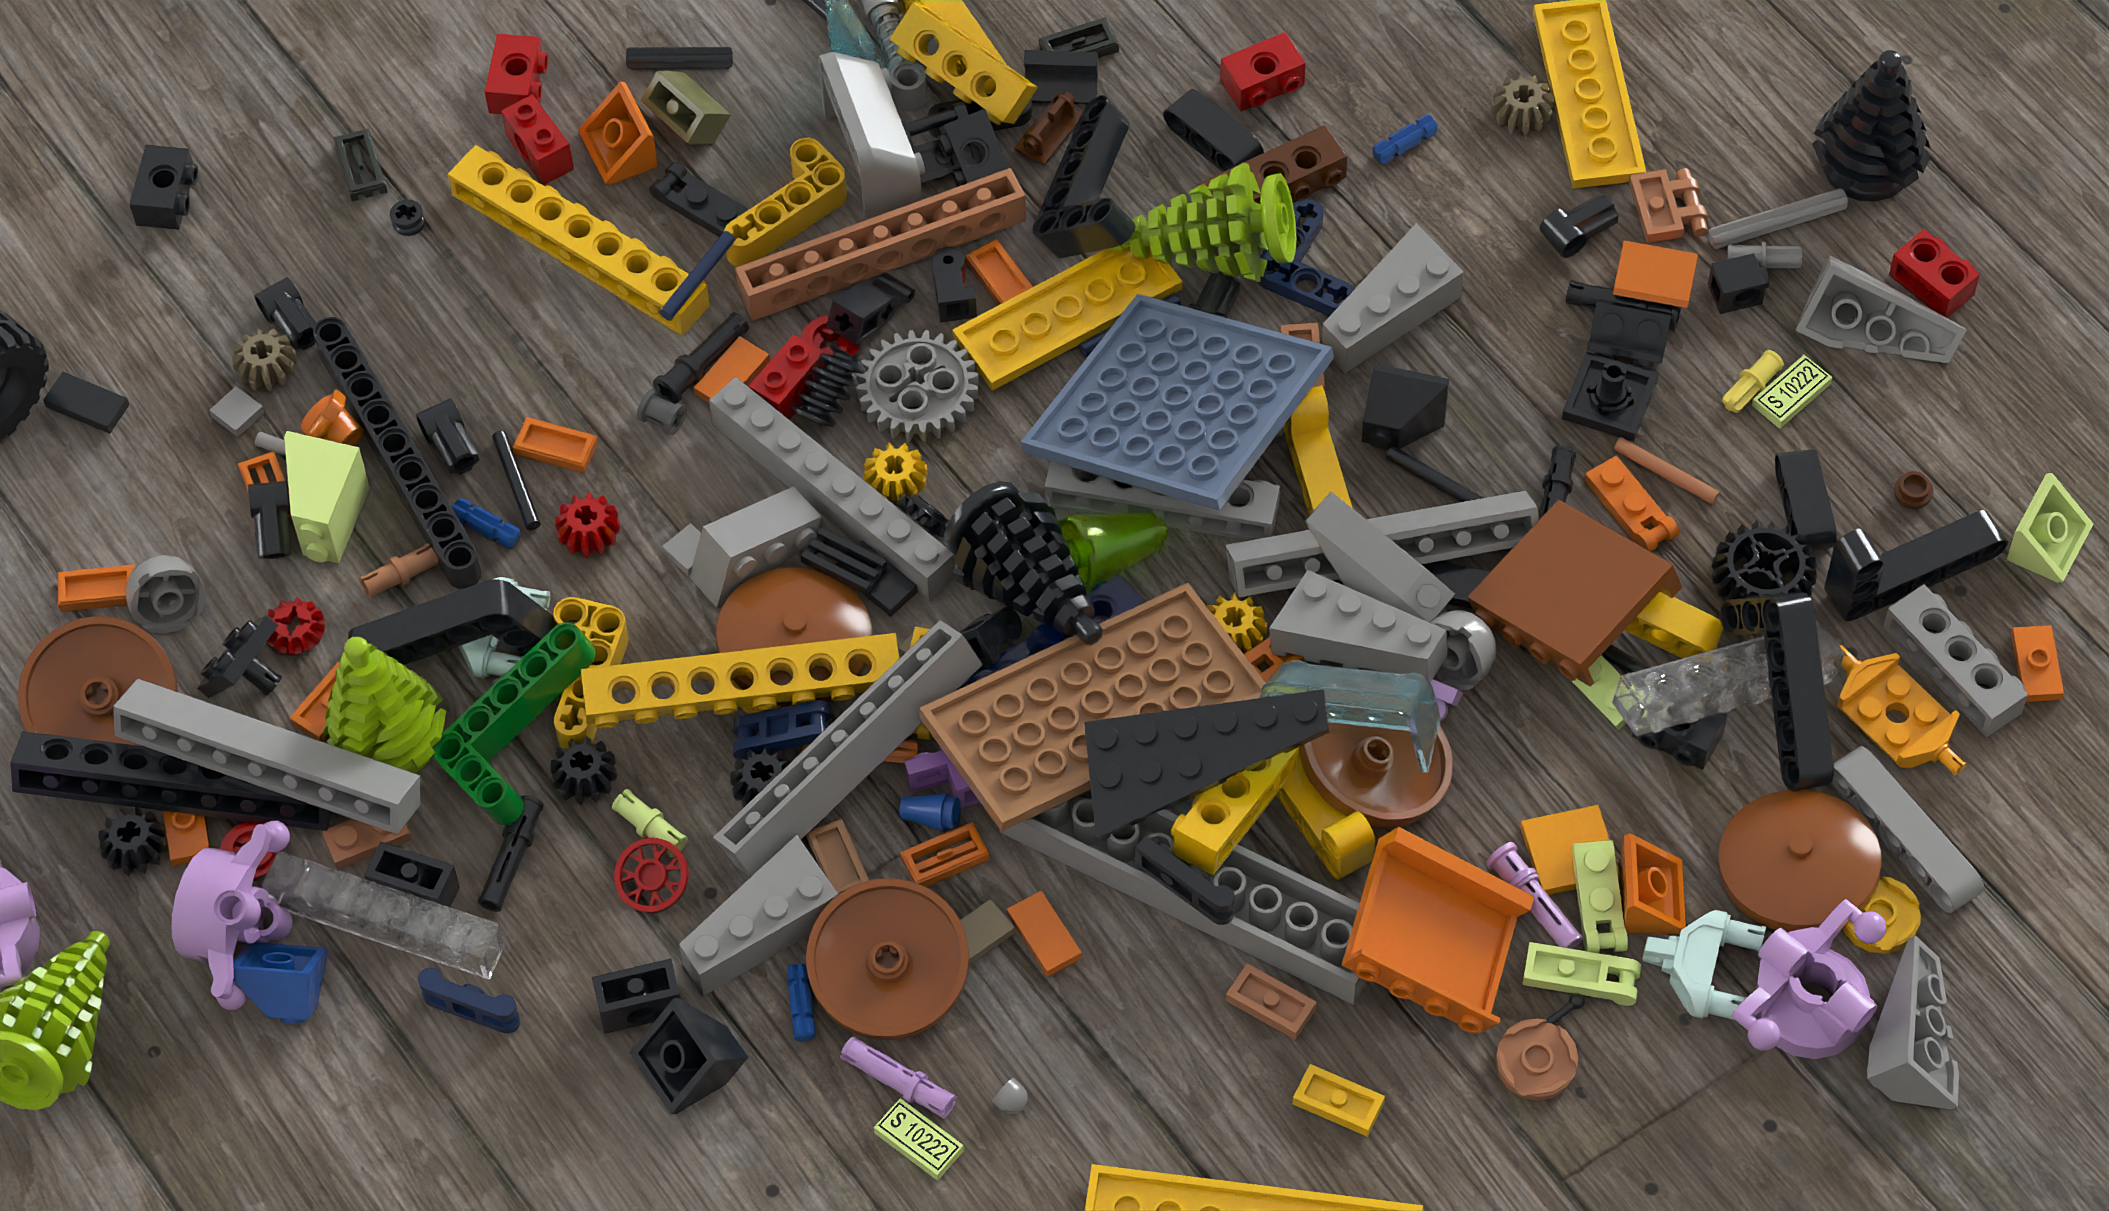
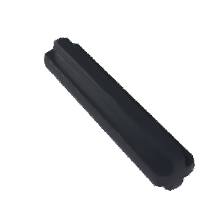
M729 46L629 47L626 51V65L629 69L731 68L733 64V51Z

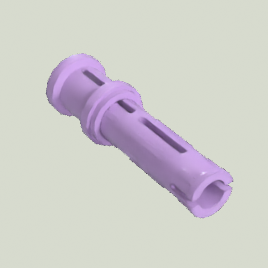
M1509 842L1494 851L1486 860L1485 865L1488 869L1495 870L1503 881L1534 896L1530 911L1559 947L1569 949L1577 947L1582 942L1583 936L1578 933L1559 907L1538 883V872L1534 868H1528L1516 853L1517 846L1513 842Z

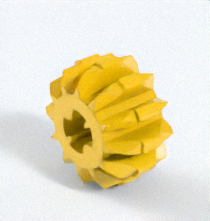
M890 442L886 446V451L874 448L873 458L866 459L863 480L890 502L897 501L899 505L898 499L903 492L910 496L913 492L918 495L919 491H925L927 485L926 475L928 474L925 461H921V454L918 450L909 452L905 442L899 449H894Z
M1234 592L1229 601L1219 595L1216 599V606L1207 604V608L1243 654L1263 642V636L1267 633V622L1264 619L1262 606L1253 607L1251 596L1244 601H1239L1237 594Z

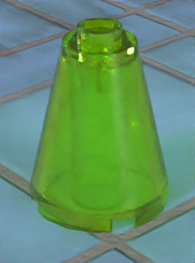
M1153 512L1068 515L1064 519L1059 520L1063 537L1067 540L1071 556L1076 562L1079 576L1083 579L1086 590L1095 588L1162 549L1164 540L1167 539L1168 535L1165 522Z

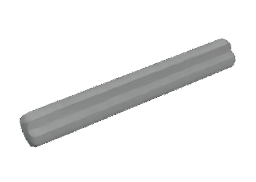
M1835 189L1710 228L1708 239L1714 249L1726 247L1728 244L1742 242L1845 210L1848 198L1843 189Z

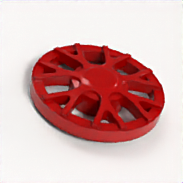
M644 838L632 843L620 855L614 871L615 887L621 899L630 907L644 913L661 912L676 904L683 896L689 879L687 861L682 852L672 843L660 838ZM653 845L654 859H644L642 847ZM658 845L664 846L661 851H658ZM669 849L676 857L665 866L660 860ZM636 850H638V856L633 855ZM629 857L639 862L635 873L624 869V865ZM681 870L680 882L668 881L669 871ZM622 872L627 873L628 876L622 878ZM635 879L639 887L630 893H626L623 883ZM666 885L673 895L663 902L658 891ZM644 890L652 892L649 906L639 904ZM636 895L635 901L631 900L630 897Z

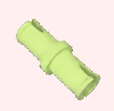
M629 789L624 790L623 795L619 794L613 802L612 809L636 827V833L642 838L666 840L680 851L686 845L688 837L684 834L682 835L665 821L661 811L657 808H649L632 794ZM668 849L666 851L670 857L675 856L671 850Z

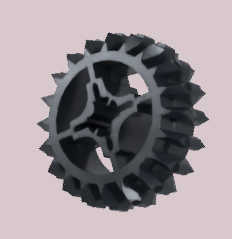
M1756 520L1752 524L1751 530L1741 524L1737 529V534L1729 531L1725 536V541L1720 542L1716 548V555L1712 560V581L1714 585H1718V597H1727L1726 600L1760 595L1801 592L1811 597L1813 585L1816 584L1817 580L1815 571L1817 562L1815 557H1811V546L1799 545L1801 534L1789 536L1790 530L1788 525L1779 531L1775 529L1773 521L1768 524L1767 528H1761ZM1745 556L1747 563L1743 565V569L1736 571L1734 564ZM1792 571L1794 579L1784 586L1781 582L1782 578L1785 577V573Z

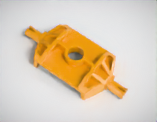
M1840 645L1839 648L1833 651L1831 658L1847 671V681L1839 696L1837 707L1900 768L1911 769L1931 760L1934 763L1940 760L1954 776L1963 771L1967 763L1959 758L1950 749L1949 745L1960 713L1955 710L1950 714L1898 665L1900 656L1897 653L1867 659L1862 662L1861 660L1858 661L1843 645ZM1897 710L1902 712L1907 720L1902 723H1894L1887 718L1886 713Z

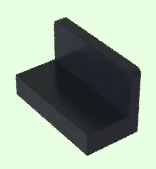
M1025 50V78L1038 87L1031 98L1032 103H1050L1057 94H1062L1066 91L1074 96L1075 102L1073 104H1088L1097 97L1098 52Z

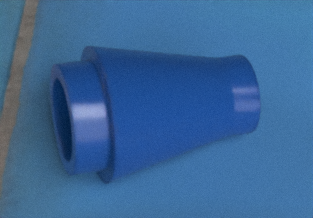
M950 793L916 797L903 796L899 809L900 819L912 821L942 832H946L948 829H956L961 815L960 799L951 797Z

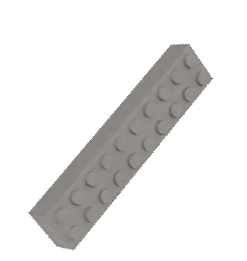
M1090 789L1003 832L999 829L1000 833L1352 1005L1355 1004L1367 981L1358 978L1354 971L1342 966L1360 903L1237 845L1214 876L1201 870L1210 883L1215 886L1226 885L1235 894L1234 918L1226 925H1218L1135 865V846L1145 836L1155 843L1162 842L1166 844L1171 850L1173 848L1174 836L1171 835V829L1179 816L1165 809L1146 817L1144 821L1132 827L1129 825L1112 833L1111 837L1098 842L1095 833ZM1176 856L1177 859H1179L1181 862H1183V863L1186 864L1187 866L1192 865V864L1186 862L1185 860H1183V859H1181V858H1179V857Z

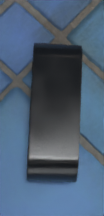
M1190 89L1163 112V117L1168 127L1222 172L1264 153L1261 143L1253 134L1195 89Z
M1809 449L1776 453L1775 474L1790 536L1801 534V541L1798 544L1810 545L1812 551L1834 548L1837 542L1836 526L1817 451Z

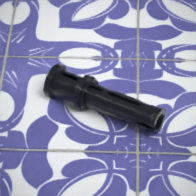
M1571 280L1566 295L1567 304L1595 309L1598 299L1672 313L1669 330L1676 331L1682 307L1613 295L1614 289L1584 284Z
M732 312L689 355L683 354L676 358L674 367L664 376L658 375L653 380V386L659 392L660 397L674 404L679 403L682 400V394L692 384L696 385L703 378L704 370L724 353L739 336L741 337L749 330V325L746 321L741 325H737L744 318L740 314Z

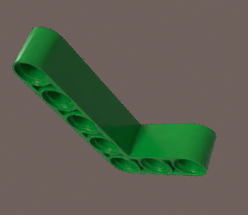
M564 622L554 627L442 733L441 740L432 747L435 751L433 754L434 759L499 825L512 824L518 820L523 812L524 802L519 794L488 762L581 675V669H587L595 659L596 649L594 645L571 622Z

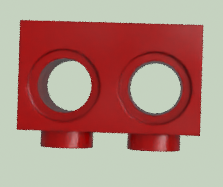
M1923 229L1894 253L1889 276L1928 308L1948 318L1975 295L1980 273L1976 271L1969 261L1962 260L1952 252L1943 240L1934 237Z

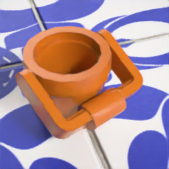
M336 389L331 395H327L319 400L308 411L300 426L303 435L356 446L360 441L364 429L344 407L346 396Z

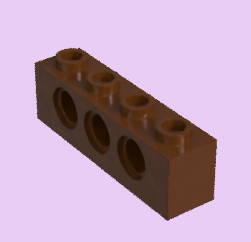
M1323 125L1243 163L1249 164L1250 172L1254 174L1260 192L1264 179L1267 176L1281 173L1289 187L1292 202H1296L1300 199L1308 198L1310 194L1320 189L1333 187L1346 178L1348 156L1326 125ZM1228 169L1216 176H1213L1203 182L1198 183L1197 187L1202 184H1205L1208 187L1210 180L1225 173L1229 177L1231 169ZM1261 194L1253 195L1254 202L1261 204Z

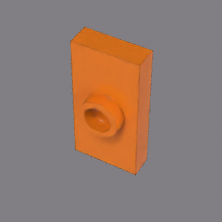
M2052 625L2013 627L2011 631L2018 679L2023 683L2028 693L2026 702L2062 700L2064 690Z
M163 811L172 866L190 863L192 858L202 849L211 848L206 816Z

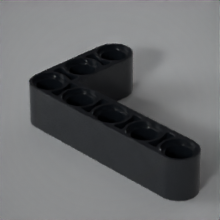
M1104 95L1092 99L1082 111L1033 225V234L1057 258H1066L1118 247L1127 242L1135 231V222L1111 198L1099 199L1130 125L1125 115Z
M1986 510L1970 514L1882 554L1878 552L1864 530L1856 529L1845 534L1836 542L1824 589L1845 621H1853L1901 600L1923 584L1927 588L1997 557L2007 548L2008 540Z
M493 579L357 626L348 632V639L361 637L368 644L376 646V650L388 654L386 656L394 658L403 665L493 635L522 657L556 627L551 613L513 584L505 580Z
M1801 592L1760 595L1724 601L1720 610V619L1727 634L1764 633L1780 770L1785 786L1791 791L1829 785L1834 777V764L1815 610L1811 598L1806 593Z

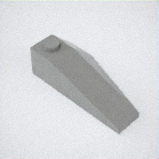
M1829 256L1818 276L1795 331L1828 347L1840 349L1845 347L1877 354L1878 352L1896 354L1906 358L1942 363L1950 362L1967 331L1966 328L1869 274L1832 256Z
M1329 492L1305 520L1327 560L1332 564L1342 581V585L1429 623L1434 620L1455 595L1429 570L1333 492Z
M1916 936L1908 938L1870 1043L1867 1079L1892 1101L1953 1109L1958 1107L1959 1070L1957 1061L1949 1060L1947 1041L1952 1040L1953 1035L1951 1026L1946 1025L1941 1012V1005L1945 1004L1947 999L1940 958Z

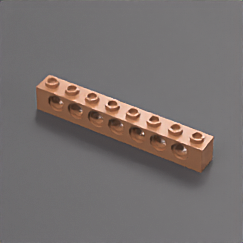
M1008 168L736 267L738 294L751 321L763 318L875 277L883 272H888L934 255L940 248L957 247L1025 222V194L1012 169Z

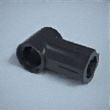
M1599 194L1568 212L1564 208L1553 211L1542 221L1539 229L1561 257L1569 258L1578 253L1585 246L1589 238L1617 224L1619 215L1612 200L1607 195L1602 196Z
M1221 271L1216 274L1211 273L1196 304L1191 303L1188 308L1228 318V314L1240 292V283L1232 276L1224 275Z
M286 277L254 295L255 301L265 319L270 324L273 322L276 324L281 333L290 340L293 349L306 350L315 345L313 330L316 322L304 307L303 300L290 278Z
M451 398L417 413L416 419L425 439L429 444H434L450 474L458 473L461 475L472 470L473 466L479 461V456L464 430L463 420Z
M287 481L248 484L251 518H254L258 559H279L291 556L288 525L290 502Z

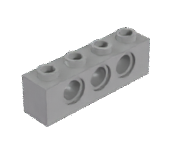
M1923 584L1888 608L1883 628L1986 738L2022 714L2028 697L2023 683L2017 677L2011 676L2000 665L1997 656L1992 650L1984 648L1976 640L1972 630L1965 622L1958 621L1948 610L1941 596L1933 594ZM1926 629H1933L1938 633H1930ZM1952 656L1961 657L1965 661H1957ZM1977 684H1985L1991 689L1981 688Z

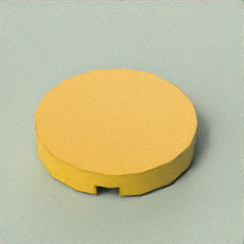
M1881 876L1874 896L1862 912L1874 911L1883 917L1886 923L1884 937L1876 943H1865L1855 935L1854 923L1848 921L1842 928L1844 934L1854 945L1868 952L1887 954L1900 951L1906 946L1908 938L1915 936L1919 930L1921 923L1919 902L1916 895L1905 884L1891 877Z

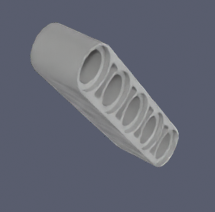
M1859 746L1833 763L1834 777L1831 782L1833 787L1849 805L1855 808L1868 821L1876 836L1943 911L1953 913L1984 891L1983 881L1974 867L1867 748Z

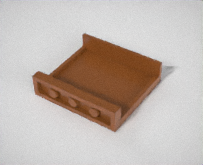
M1558 500L1467 598L1474 610L1473 614L1482 619L1490 629L1493 628L1500 632L1509 644L1514 647L1519 645L1525 647L1539 662L1543 664L1550 662L1555 665L1567 679L1571 681L1578 679L1591 687L1594 681L1588 670L1589 667L1659 592L1673 598L1681 590L1682 585L1673 564Z

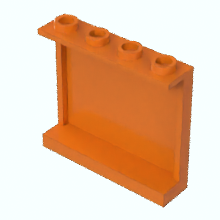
M1397 827L1378 839L1342 966L1354 971L1355 975L1362 980L1376 982L1388 988L1390 993L1398 998L1409 999L1423 1006L1424 1010L1429 1014L1443 1016L1457 1023L1458 1027L1465 1032L1480 1034L1500 1023L1501 1018L1491 1014L1517 918L1531 910L1534 896Z

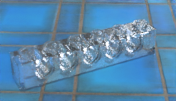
M1816 621L1823 683L1825 685L1836 679L1845 653L1823 623ZM1764 636L1622 675L1612 703L1635 736L1650 732H1660L1667 727L1685 722L1692 723L1702 717L1717 713H1727L1734 708L1752 703H1761L1766 699L1772 698Z
M282 851L278 852L262 883L263 888L268 892L269 898L277 900L278 905L286 908L292 914L486 979H490L505 947L499 923Z

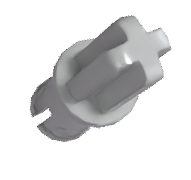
M1762 242V246L1728 244V259L1754 253L1760 267L1800 268L1802 265V248L1799 246H1766V242Z

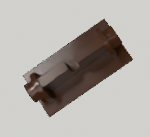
M1066 91L1062 94H1057L1017 143L1014 150L1045 166L1074 130L1082 114L1081 111L1074 108V96Z

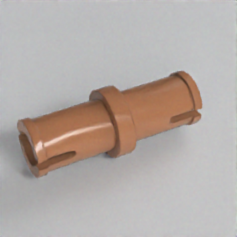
M426 543L423 547L400 558L397 556L390 558L388 564L360 576L359 581L365 594L369 599H372L374 596L398 584L402 587L409 584L410 578L438 566L439 561L433 548L430 547L429 543Z

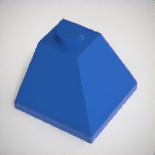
M259 942L247 943L233 961V981L267 1017L280 1018L282 1022L288 1024L302 1023L305 1020H309L318 1006L328 948Z

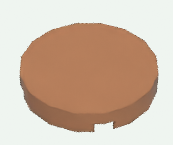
M1536 1018L1520 1021L1506 1031L1499 1042L1495 1062L1498 1076L1507 1089L1521 1098L1540 1101L1552 1099L1567 1089L1575 1077L1579 1058L1576 1044L1565 1029L1559 1025L1555 1026L1552 1023H1547V1020Z

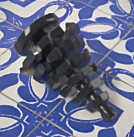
M1893 50L1884 51L1880 55L1879 60L1875 61L1824 114L1813 133L1825 142L1824 144L1816 140L1812 145L1829 183L1835 189H1843L1847 197L1858 201L1877 202L1893 197L1903 188L1918 180V171L1924 173L1930 160L1929 153L1924 149V146L1929 149L1931 148L1925 134V125L1919 115L1921 111L1916 99L1911 96V80L1908 79L1907 72L1901 64L1902 58L1900 54Z
M1004 481L985 485L971 494L956 509L948 521L944 533L945 546L955 555L954 562L957 568L952 573L957 583L969 587L971 590H977L981 595L997 600L1000 604L1015 609L1027 617L1033 613V618L1036 621L1050 628L1054 627L1058 632L1067 636L1077 634L1086 645L1096 644L1103 636V628L1093 619L1095 614L1094 606L1091 599L1087 596L1084 581L1079 576L1078 567L1071 556L1067 540L1063 537L1060 523L1055 518V512L1049 498L1046 496L1043 499L1039 493H1021L1011 482Z

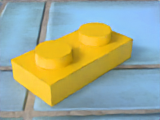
M1312 1064L1309 1065L1293 1096V1105L1368 1137L1385 1103L1384 1095Z

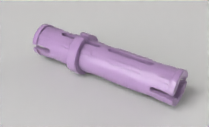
M855 1036L851 1037L843 1047L842 1055L840 1056L841 1060L854 1065L871 1077L895 1089L910 1104L916 1102L931 1110V1112L942 1119H945L954 1108L957 1096L929 1081L925 1073L921 1071L914 1072L904 1067L899 1062L868 1046Z

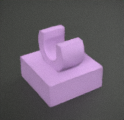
M1434 679L1431 680L1429 685L1418 683L1416 687L1417 690L1426 693V695H1423L1418 700L1425 708L1432 701L1438 704L1439 709L1435 719L1439 721L1444 720L1447 716V703L1457 707L1463 695V692Z

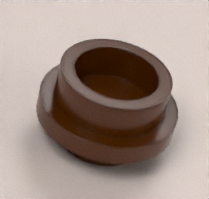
M1911 471L1896 481L1894 495L1897 501L1905 507L1912 509L1922 508L1931 501L1933 486L1925 474Z

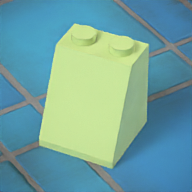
M286 431L284 442L291 517L302 554L316 562L330 561L339 564L370 489L360 449L351 445Z

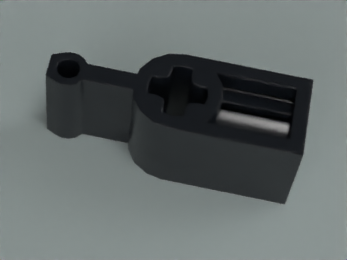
M883 272L872 283L866 280L860 281L832 301L826 327L857 345L888 323L898 307L904 303H909L914 298L916 290L887 272Z

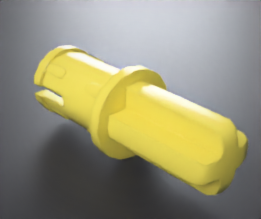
M1766 350L1750 369H1744L1739 375L1740 379L1722 398L1725 408L1729 412L1739 413L1755 395H1758L1766 388V384L1782 369L1784 366L1782 358L1776 352Z

